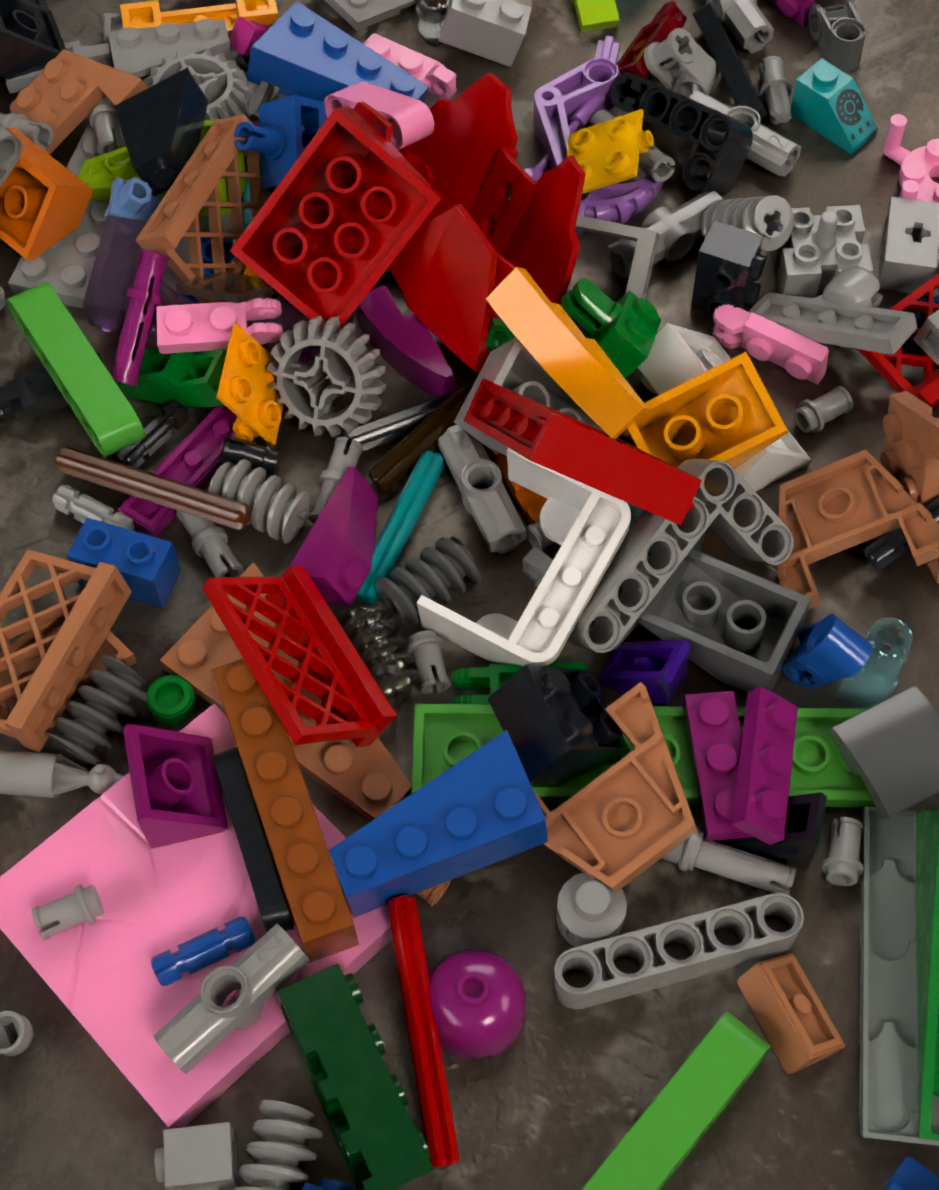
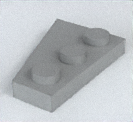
M202 19L198 22L185 24L164 23L157 27L139 29L127 27L119 31L108 32L114 68L139 78L146 75L149 77L151 75V67H161L162 58L168 60L175 59L176 52L184 56L189 55L192 49L196 54H203L209 49L213 57L221 53L225 57L231 55L230 40L224 19Z

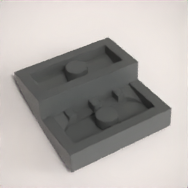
M916 685L829 728L851 774H860L882 818H890L939 792V714Z

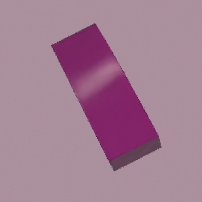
M386 285L371 290L356 309L359 327L364 334H370L369 343L374 349H380V356L392 368L424 392L437 397L454 391L453 373L430 330L413 312L402 316Z

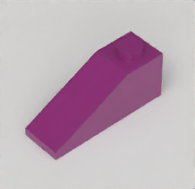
M355 467L347 468L290 566H304L328 605L351 606L372 567L378 495Z

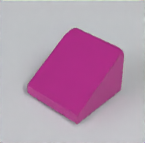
M242 16L237 17L229 38L230 46L241 55L249 56L251 46L270 27Z

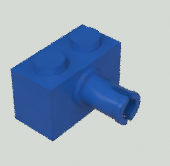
M298 95L287 96L259 105L260 126L252 125L249 122H242L238 125L234 137L248 139V142L236 140L234 141L236 147L242 151L261 153L263 190L274 192L325 123V103Z

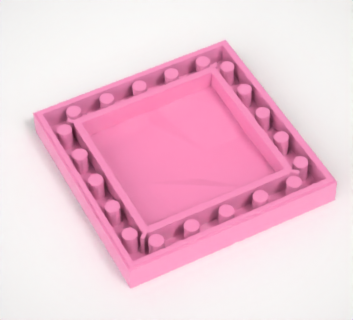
M215 703L179 731L186 734L210 737L214 754L237 747L227 716ZM129 772L0 877V930L169 1129L182 1128L192 1122L290 1033V1030L277 1002L276 991L263 1003L261 1016L253 1025L247 1029L234 1030L187 1074L183 1073L157 1044L153 1036L200 994L202 982L208 973L220 966H231L252 946L236 952L234 948L228 951V957L195 973L189 974L187 970L181 973L182 979L167 986H162L158 982L151 966V959L169 949L171 953L179 950L177 945L216 927L218 931L226 928L224 923L239 916H244L249 922L255 936V943L267 932L222 787L221 792L228 829L222 833L151 849L137 821ZM313 805L329 851V849L346 839V837ZM270 849V853H271V856H272V859H273V862H274V865H275V869H276V872H277V875H278V878H279V881H280V884H281V888H282V891H283V894H284V897H285V900H286V903H287V907H288V910H289V913H290V916H291V919H292V923H293V926H294V929L289 930V931H287L286 933L294 940V942H295V943L300 947V949L305 953V950H304V947H303V944H302V941H301V938H300V935H299L297 926H296L295 921H294V918H293V916H292V913H291V910H290V907H289V904H288V901H287V898H286V895H285V892H284V889H283V886H282V882H281V879H280V876H279V873H278V870H277V867H276V864H275V861H274V858H273V855H272V852H271V849ZM81 884L84 888L94 885L104 909V914L96 917V923L90 925L86 921L50 936L47 940H43L39 934L42 928H36L32 916V908L40 907L76 892V885ZM345 897L359 945L306 963L279 989L337 963L343 975L349 973L354 975L393 939L387 905L354 918ZM241 989L230 993L226 997L223 1007L235 1003L240 996Z

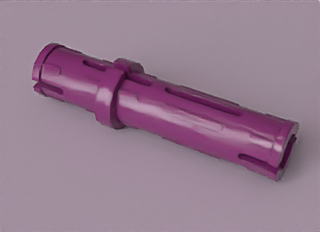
M140 250V259L133 287L128 288L126 293L129 303L111 372L115 382L137 387V380L155 307L161 306L163 298L159 296L166 263L169 260V257Z

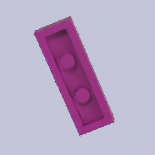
M760 686L747 693L731 825L771 845L784 840L798 707Z
M734 691L685 695L683 708L705 841L753 837L731 825L742 742Z

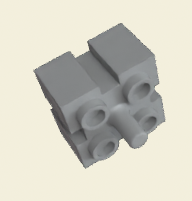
M860 205L828 206L822 215H812L809 207L791 208L794 216L791 235L783 246L771 251L773 269L778 268L776 278L778 294L816 298L823 294L827 284L845 268L858 266L867 269L871 273L874 272L868 244H862L865 226Z

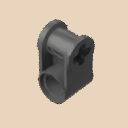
M842 0L841 4L822 7L820 4L812 5L808 17L809 28L825 60L843 72L855 70L861 61L866 26L862 23L853 0Z

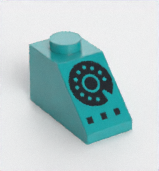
M821 58L796 79L790 110L791 116L850 155L877 133L878 127L854 78Z

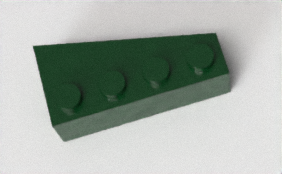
M337 963L277 990V1002L356 1190H395L434 1171L429 1160L431 1155L426 1141L418 1126H413L405 1106L408 1105L404 1090L395 1074L390 1076L381 1055L386 1054L381 1037L373 1023L366 1025L358 1005L364 1003L353 974L343 975Z

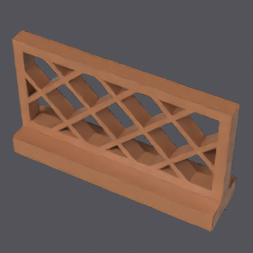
M245 114L214 121L135 240L143 250L157 252L169 257L166 264L199 303L224 301L246 265L236 256H234L231 263H225L223 239H233L234 246L244 232L242 209H251L253 220L265 204L263 203L261 187V153L243 151L247 156L248 172H239L237 153L239 149L234 141L248 142V139L234 137V133L240 123H251ZM221 178H227L229 202H219L218 182ZM239 179H249L251 203L241 202ZM201 208H208L210 232H200L198 213ZM220 208H230L232 233H222ZM182 238H188L190 263H185L175 252V248ZM200 238L211 239L213 263H203ZM203 269H214L215 289L212 293L205 287Z
M27 549L0 593V643L4 652V657L0 658V672L9 669L12 679L11 684L0 688V702L17 696L18 700L7 720L0 718L1 734L18 739L26 748L38 752L41 751L48 739L46 733L51 734L55 727L54 721L62 715L66 705L132 593L116 566L99 562L98 566L94 568ZM35 567L50 571L51 579L28 588L26 582ZM81 579L88 581L81 594L67 600L63 587ZM56 591L60 603L36 613L32 601ZM25 604L28 617L5 627L3 620L7 613ZM64 616L65 622L59 632L44 639L40 626ZM33 629L36 643L12 653L9 639ZM41 655L42 661L34 674L20 679L16 665Z

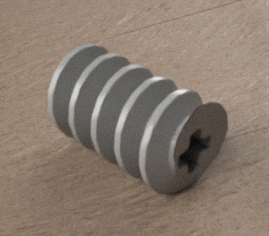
M778 195L716 200L709 204L703 212L701 228L705 239L714 220L764 236L761 251H773L783 246L789 239L793 229L794 216L791 206L786 199Z
M246 459L240 460L234 467L231 462L221 465L214 474L208 491L248 504L252 517L247 525L253 524L256 530L262 533L268 532L270 537L277 541L283 540L284 544L292 542L300 533L308 517L311 494L304 490L295 498L296 486L289 482L280 489V477L272 475L266 480V470L258 467L251 472V463Z
M262 1100L259 1109L269 1119L257 1120L252 1127L253 1133L262 1141L250 1142L245 1149L246 1155L256 1164H244L238 1171L239 1177L250 1186L236 1187L233 1190H291L292 1183H309L311 1177L297 1166L299 1161H312L317 1158V1154L304 1145L306 1139L323 1138L324 1132L311 1123L312 1117H315V1115L302 1107L290 1103Z

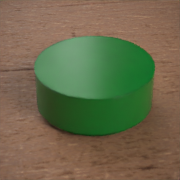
M166 675L160 677L150 685L146 693L149 698L146 702L152 717L161 724L177 725L183 723L195 711L197 704L195 692L192 685L181 676Z

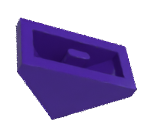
M686 640L622 642L614 650L598 680L602 685L622 695L642 682L647 689L653 706L669 707L685 678L691 645Z

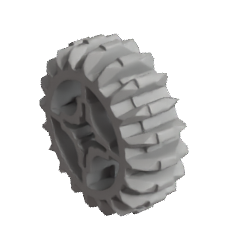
M192 49L189 55L184 56L176 52L175 59L168 60L162 58L161 67H151V75L144 78V83L151 87L188 67L208 99L204 120L222 119L245 114L248 118L251 94L247 77L244 75L243 70L239 69L236 61L226 60L223 53L213 57L209 49L203 54H196Z
M315 316L309 321V324L302 320L293 326V330L284 332L280 336L281 343L272 348L271 355L275 359L268 363L266 370L276 376V381L270 382L267 387L279 390L280 394L274 401L280 405L285 403L288 407L284 419H290L294 415L299 418L298 430L306 429L312 424L315 436L322 435L326 430H328L331 437L339 436L343 429L349 433L353 429L355 430L359 423H367L372 418V410L375 411L380 407L382 399L378 395L385 391L387 384L378 379V377L385 373L386 366L374 364L373 360L380 355V349H372L370 351L367 349L365 344L369 341L370 334H363L359 338L354 336L355 323H349L341 329L339 317H332L325 323L322 316ZM321 346L320 353L315 356V360L299 361L304 347ZM322 370L326 372L328 375L323 376ZM330 377L332 383L330 384V382H328L326 378ZM347 391L355 393L350 405L343 407L332 406V402L338 394L344 395Z

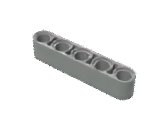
M773 893L571 948L563 952L556 961L553 976L554 994L557 1000L565 1007L584 1009L780 955L790 950L794 945L803 925V909L792 896L783 893ZM768 916L780 917L787 923L789 930L786 932L773 931L767 926L764 918ZM722 929L730 930L738 936L740 943L735 946L724 945L717 940L715 932ZM670 943H680L688 948L691 956L685 960H677L670 957L664 947ZM629 956L639 962L641 969L634 974H626L616 968L614 961L620 957ZM571 970H580L590 977L591 982L583 988H575L568 985L563 976Z

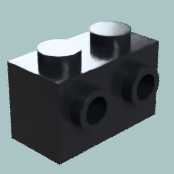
M714 220L699 250L691 307L712 315L715 313V309L723 304L733 305V307H739L743 310L746 307L752 308L757 301L761 284L755 281L760 279L767 256L760 254L764 236Z

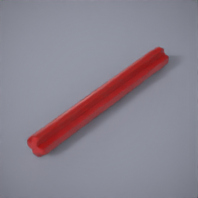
M398 896L389 900L387 905L425 1139L431 1155L429 1160L433 1168H441L455 1165L459 1162L460 1156L440 1038L430 1004V980L417 903L414 896Z

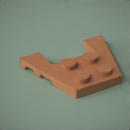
M63 49L56 58L47 63L44 70L28 87L20 91L9 107L11 113H20L31 121L46 123L51 126L54 134L53 142L50 147L45 145L46 149L44 150L50 155L106 96L116 106L148 89L149 86L137 76Z
M908 391L889 395L888 414L883 418V428L886 435L885 451H882L880 454V463L902 484L903 489L917 503L920 502L924 506L939 496V418L931 415L933 414L932 407ZM939 558L927 562V565L936 583H939Z
M866 449L779 485V518L789 528L794 542L789 558L777 565L779 585L811 598L808 609L823 604L809 564L895 529H902L917 566L939 558V524L932 518L931 513L920 502L917 503L903 489L902 484Z
M642 682L605 708L611 720L635 749L553 811H549L534 791L546 819L548 842L542 845L594 880L604 884L606 888L614 893L618 892L698 831L649 694Z

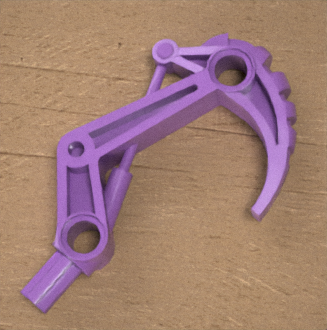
M605 36V41L598 40L594 59L581 64L535 91L533 125L543 158L535 168L523 169L532 179L539 180L546 166L548 171L552 170L567 157L570 133L575 132L576 129H582L597 111H608L614 107L610 98V89L615 78L620 75L616 65L620 43L613 42L612 36ZM647 175L634 182L612 184L584 193L581 197L578 215L624 224L629 221L630 217H635L653 201L664 182H657L650 175ZM575 229L577 235H582L585 232Z

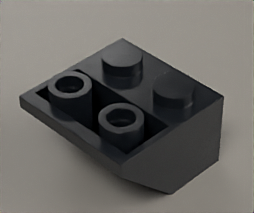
M526 664L488 698L503 731L507 730L530 783L561 784L624 758L631 752L623 737V733L605 710L607 705L601 696V687L598 681L588 670Z

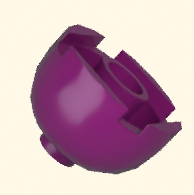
M465 949L447 956L433 968L429 976L430 1004L434 1021L438 1028L441 1049L444 1052L461 1060H473V1058H483L489 1055L494 1057L502 1054L518 1039L526 1021V992L517 971L503 957L487 950Z

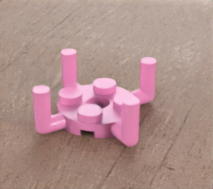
M901 114L893 115L890 119L884 141L883 154L901 166L898 175V181L901 186L899 198L939 203V183L931 179L932 177H939V139H932L926 146L919 147L910 152L901 146L907 119Z

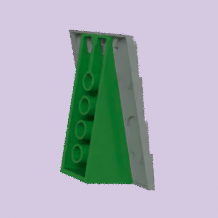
M863 806L860 860L864 866L863 875L860 876V1135L864 1138L939 1146V810H903L890 818H882L877 807Z

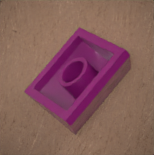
M127 724L123 728L137 821L150 848L153 849L218 834L228 829L219 777L212 756L214 755L212 739L210 737Z

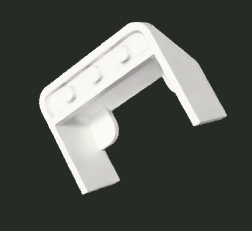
M508 448V479L547 498L540 513V527L547 538L562 545L522 616L517 622L503 614L494 613L482 617L475 623L423 595L417 601V607L422 627L435 631L437 635L485 660L525 666L526 664L547 666L553 663L559 656L630 528L631 511L627 502L534 463Z

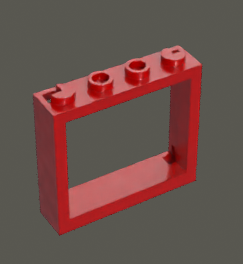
M482 378L463 420L534 463L680 526L686 514L693 509L695 504L692 501L702 482L701 479L619 438L612 439L607 433Z

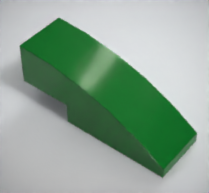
M158 348L148 349L144 351L137 387L116 382V384L125 396L167 405L170 401L176 400L185 407L225 406L216 396L227 350L223 348L197 354L193 352L162 354Z

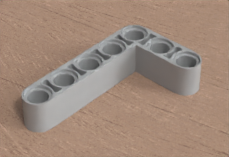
M697 458L685 460L678 468L702 480L692 501L695 504L693 509L686 514L681 526L644 510L629 529L567 642L600 653H605L615 648L709 526L740 558L771 565L781 564L789 558L794 543L792 533L730 464L724 461ZM707 475V484L705 486L704 481L705 476ZM651 546V556L647 560V552ZM621 583H623V591L618 598V589ZM594 620V630L592 631L591 635H589V626L591 622Z

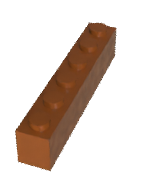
M244 658L213 668L212 671L223 702L222 704L306 956L310 959L309 963L358 946L359 942L355 926L287 731Z

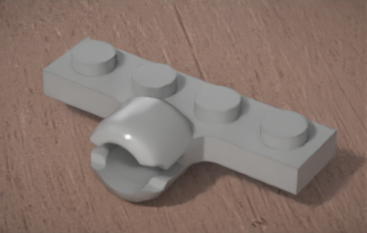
M858 266L848 267L840 271L827 284L823 294L816 298L767 292L748 311L749 313H756L815 342L874 351L881 354L894 355L918 328L914 313L878 308L883 299V296L879 293L874 295L880 289L879 280L873 273Z

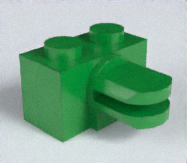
M581 278L573 286V290H569L561 298V304L566 313L586 329L584 336L589 339H595L625 379L649 357L661 318L658 316L655 307L648 300L638 298L629 290L618 302L614 303L587 278Z

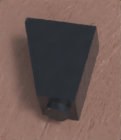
M188 67L115 106L133 169L142 181L148 183L152 190L151 194L154 197L170 189L199 145L208 99Z

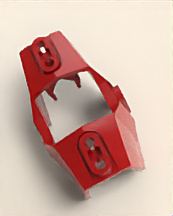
M486 73L454 101L449 98H440L430 108L434 119L433 133L420 141L398 150L443 199L388 268L402 291L407 308L456 356L478 373L483 368L490 352L493 351L486 348L490 318H500L486 298L515 267L525 268L550 302L562 306L561 298L567 293L581 246L575 227L586 175L574 155L567 156L558 166L544 172L539 180L532 179L515 161L519 152L515 149L518 136L512 115V89L493 73ZM358 102L353 110L391 143L393 125L367 103Z

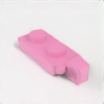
M375 33L364 42V45L428 85V92L441 98L450 99L457 91L456 73L445 68L440 62Z

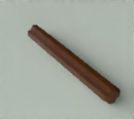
M71 447L61 448L59 455L55 457V464L58 465V470L62 473L230 528L243 530L252 517V512L246 503Z

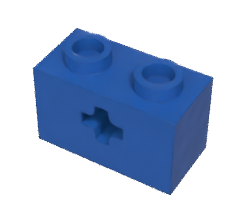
M86 518L67 554L69 561L94 568L98 566L99 562L116 566L132 591L129 599L159 608H164L181 573L180 564L172 542L90 518ZM81 579L78 583L86 586L88 581Z

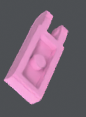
M253 298L247 303L245 301L156 306L157 346L162 354L212 351L223 348L227 350L234 323H238L260 345L280 342V336L283 334L281 325L274 322L254 323L248 327V321L270 320L279 317L282 313L280 301H277V299Z
M723 304L715 309L713 319L716 324L713 327V337L719 344L722 343L728 349L742 347L752 357L760 361L768 360L785 368L790 375L797 379H807L818 385L824 377L829 355L828 347L739 307L735 308L733 305Z

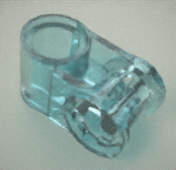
M892 617L882 618L872 625L866 637L873 644L872 653L860 671L850 678L843 679L837 697L868 709L892 696L900 678L898 675L913 642L912 631L906 623ZM883 644L892 647L891 650L883 648Z

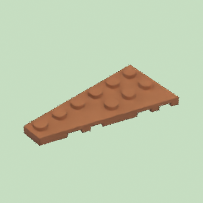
M253 562L239 577L264 576ZM227 594L231 602L244 610L246 609L247 605ZM260 594L261 597L266 599L265 596L267 594ZM211 606L160 659V663L166 672L170 675L181 676L188 681L196 694L211 705L215 703L226 715L212 669L243 659L215 609ZM254 611L253 615L273 628L275 627L276 623ZM283 630V634L286 635V636H288V634L286 633V631ZM249 631L255 641L268 648L269 643ZM277 649L276 654L292 664L298 665V660ZM307 667L306 672L312 675ZM271 669L279 681L291 687V680ZM301 687L300 693L321 705L322 699ZM331 707L330 712L336 715L333 708ZM295 709L305 727L315 726V720ZM289 736L300 770L370 821L412 794V784L378 737L370 746L356 747L351 739L294 745Z

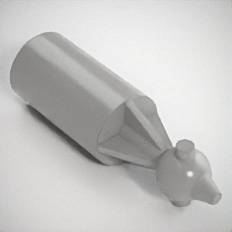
M0 750V794L58 798L61 793L84 786H89L95 793L103 794L124 777L105 764H97L89 771L63 757L62 754Z

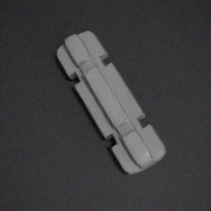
M61 485L57 492L53 494L52 502L54 507L66 515L74 513L73 518L82 523L85 522L86 518L135 531L132 518L121 512L113 514V508L86 494L79 496V491L69 485Z

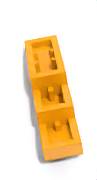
M515 267L486 298L487 302L542 368L612 439L620 436L648 409L595 339L586 338L562 306L550 302L525 268Z

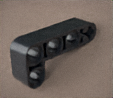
M625 72L617 76L610 89V98L617 108L628 113L642 109L644 111L643 120L694 143L682 171L685 185L689 189L700 193L716 191L721 197L730 192L752 145L753 133L750 126L634 73ZM639 93H642L641 99H637Z

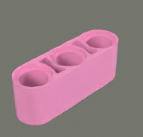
M358 82L329 94L324 100L327 119L335 108L350 106L354 109L358 102L367 103L393 125L391 144L397 150L430 136L434 130L433 115L424 102L367 82Z

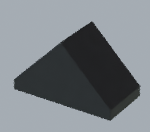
M822 792L788 797L784 840L769 845L755 837L738 838L732 840L731 847L785 865L808 870L819 845L827 796Z

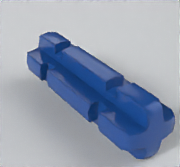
M239 916L224 923L226 928L218 931L216 927L177 945L179 950L171 953L169 949L154 956L151 959V966L158 982L162 986H167L182 979L181 973L187 970L189 974L195 973L228 957V951L234 948L236 952L252 946L255 943V936L247 919L244 916Z

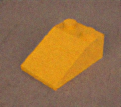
M747 352L645 402L644 404L648 409L628 427L637 448L677 468L685 460L697 458L724 461L736 469L788 433ZM707 475L705 476L704 481L705 486L707 484Z

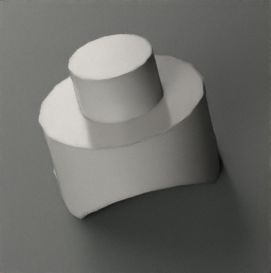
M586 873L574 875L564 883L558 894L556 920L560 934L569 944L575 947L617 936L625 924L627 900L624 891L620 889L614 893L606 888L604 884L594 880Z

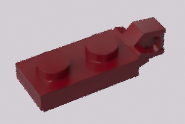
M674 0L664 4L652 22L641 28L616 64L620 74L630 72L646 79L651 75L644 62L645 48L653 42L661 43L666 40L671 31L683 28L687 19Z

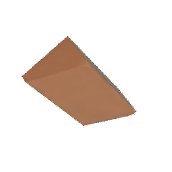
M793 953L758 962L738 978L737 983L787 1074L800 1071L846 1047Z

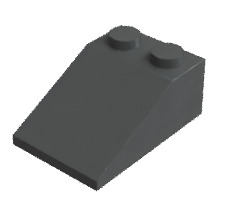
M691 549L639 616L637 622L663 641L686 640L691 645L689 659L720 682L744 693H748L760 686L772 691L782 671V667L793 649L798 634L804 626L811 598Z

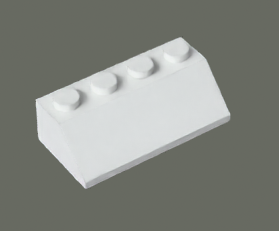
M667 323L656 335L649 357L638 369L643 374L641 377L643 384L651 392L660 395L731 358L713 336ZM788 431L786 435L738 466L735 470L756 492L806 467L812 460Z

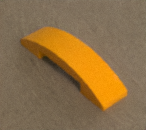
M158 0L120 5L123 28L132 27L139 29L157 27L164 23L185 24L198 22L202 19H224L229 38L237 17L242 16L266 26L279 19L275 0H236V3L166 12H160Z

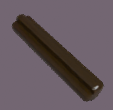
M463 388L455 391L370 469L368 474L374 485L382 491H387L417 463L424 451L432 450L438 444V438L449 427L457 425L454 423V420L469 392Z

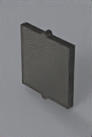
M226 272L196 277L193 280L176 284V293L232 303L264 298L265 295L277 292L262 278Z

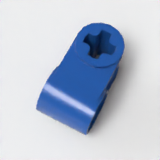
M830 614L821 621L804 626L798 634L800 643L794 656L785 661L782 671L791 682L801 687L819 689L823 685L839 679L850 678L860 671L872 653L873 644L835 615Z

